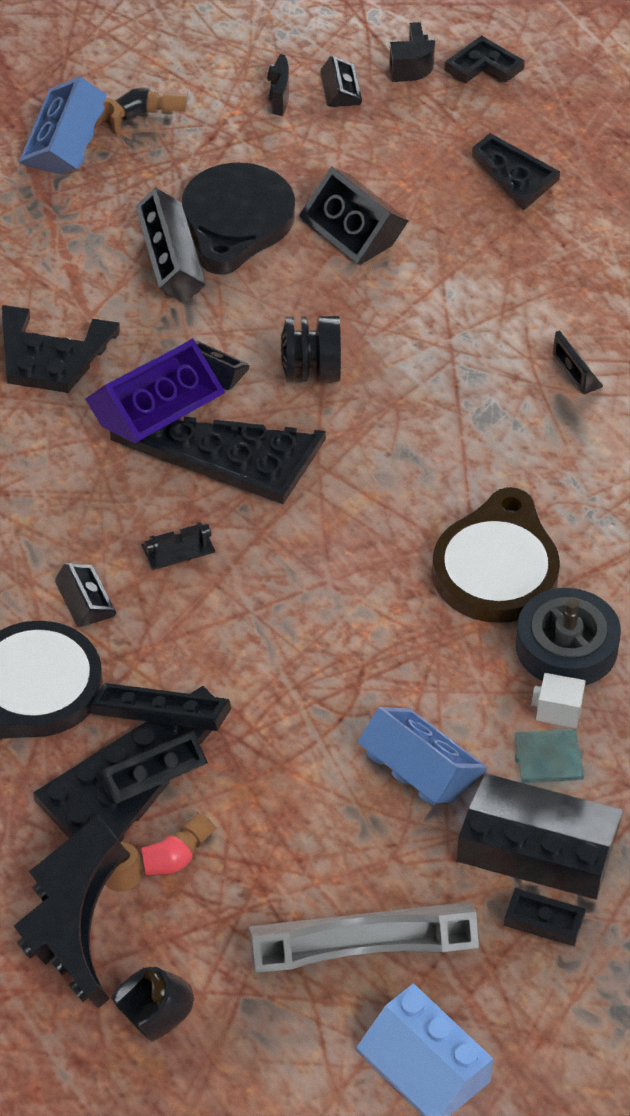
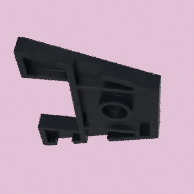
M2 305L7 384L69 393L90 369L92 360L97 355L101 356L107 349L106 344L112 338L116 339L119 335L120 323L92 319L85 341L40 335L38 333H27L25 331L30 320V309Z

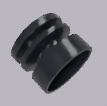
M302 316L301 331H294V317H285V325L281 334V365L286 375V382H294L295 368H301L302 382H307L310 368H316L319 382L340 381L341 334L339 316H318L316 330H309L307 317Z

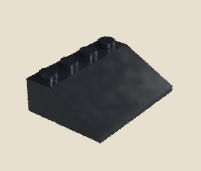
M486 773L466 814L458 838L456 862L597 900L623 810Z

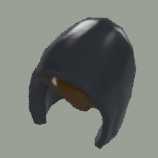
M159 967L140 969L116 988L111 997L121 1012L151 1042L161 1038L178 1026L191 1012L195 1000L191 985L188 982Z

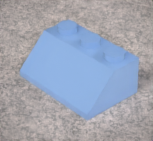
M414 983L385 1005L356 1047V1051L422 1116H450L491 1082L493 1058Z

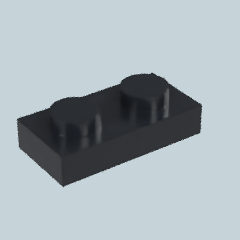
M515 888L504 917V926L575 947L586 909Z

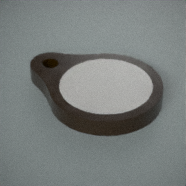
M506 487L497 490L477 510L455 522L442 533L436 542L433 552L432 577L435 588L441 598L459 613L485 622H512L518 620L523 607L529 600L544 591L557 588L560 559L554 542L538 518L531 495L518 488Z

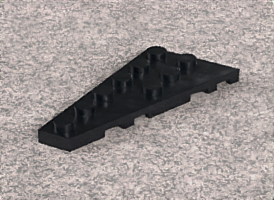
M184 417L183 421L176 420L137 443H133L111 431L110 440L284 504L326 440V431L314 430V434L299 433L297 428L285 427L284 431L266 429L264 424L214 420L213 424L197 422L195 417Z

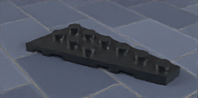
M204 686L190 693L214 697ZM144 722L33 792L34 801L68 838H71L99 815L116 838L122 842L125 832L134 821L140 820L167 787L170 780L114 804L97 781L95 774L194 731L199 744H202L212 730Z

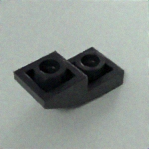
M280 54L275 64L270 65L267 80L271 81L269 101H272V114L283 116L289 98V66L286 55Z

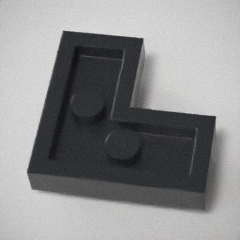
M481 35L445 61L444 71L464 83L473 79L483 70L507 82L524 70L525 60Z

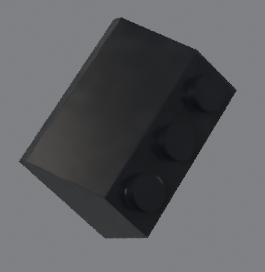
M332 166L299 215L305 222L360 265L393 246L409 220L353 176Z

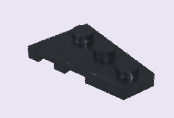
M491 133L472 147V157L523 210L528 208L559 181V170Z

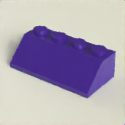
M192 338L104 385L85 398L103 428L133 443H137L223 395L225 391Z

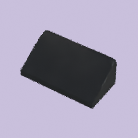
M330 56L320 71L327 105L329 107L361 105L362 97L355 65L335 56Z
M560 330L556 331L553 355L583 394H587L602 388L603 384Z
M200 341L196 342L223 389H232L249 370L250 365Z
M64 563L55 578V583L76 625L83 627L114 617L117 612L93 565Z

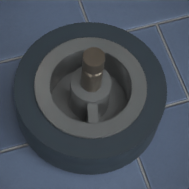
M576 588L547 590L533 597L523 607L518 618L516 652L524 668L541 681H543L544 673L586 680V686L602 679L613 668L620 643V621L613 608L593 593Z

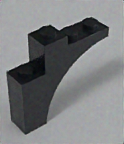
M99 815L29 871L37 882L32 889L43 902L14 925V928L22 937L17 943L30 959L37 955L45 965L51 961L62 976L68 972L74 979L69 986L79 999L84 1002L89 998L97 1008L101 1007L110 998L102 988L92 961L90 947L92 918L98 898L107 880L118 865L130 855Z

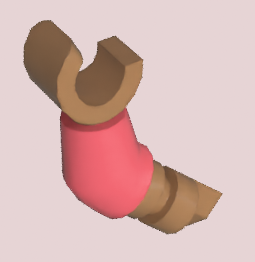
M197 813L174 836H168L162 842L142 847V853H138L133 845L120 842L130 855L118 865L105 885L110 890L116 892L127 891L139 883L141 871H145L146 876L172 875L179 872L192 861V854L196 851V847H199L216 829V826L208 817Z

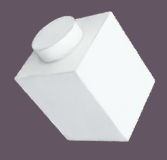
M544 673L542 686L535 685L531 706L538 707L536 721L577 728L586 680Z

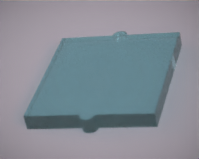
M576 729L515 732L517 748L515 762L519 763L522 783L584 779L581 762L583 751L579 749Z

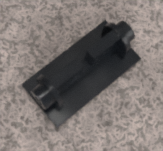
M201 522L197 523V525L180 529V534L175 535L173 531L155 537L152 535L149 537V540L141 544L152 570L215 553L209 538L212 536L209 524L203 525Z

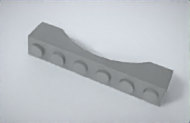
M469 902L248 926L251 959L255 973L290 970L324 960L359 954L397 951L449 952L479 948L476 911Z

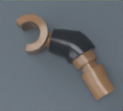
M135 88L117 100L106 98L103 104L104 112L96 121L94 128H97L102 122H111L112 131L116 134L122 128L121 119L125 121L141 115L148 116L149 113H157L158 110H161L162 114H173V111L186 112L188 94L164 92L160 96L158 92L150 91V88Z

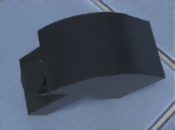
M410 22L409 41L390 42L389 66L392 82L416 81L426 77L433 70L435 40H428V34L422 32L421 22Z

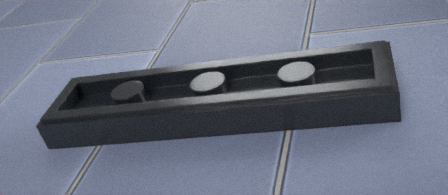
M104 683L90 704L93 715L218 731L231 710V704L227 698Z

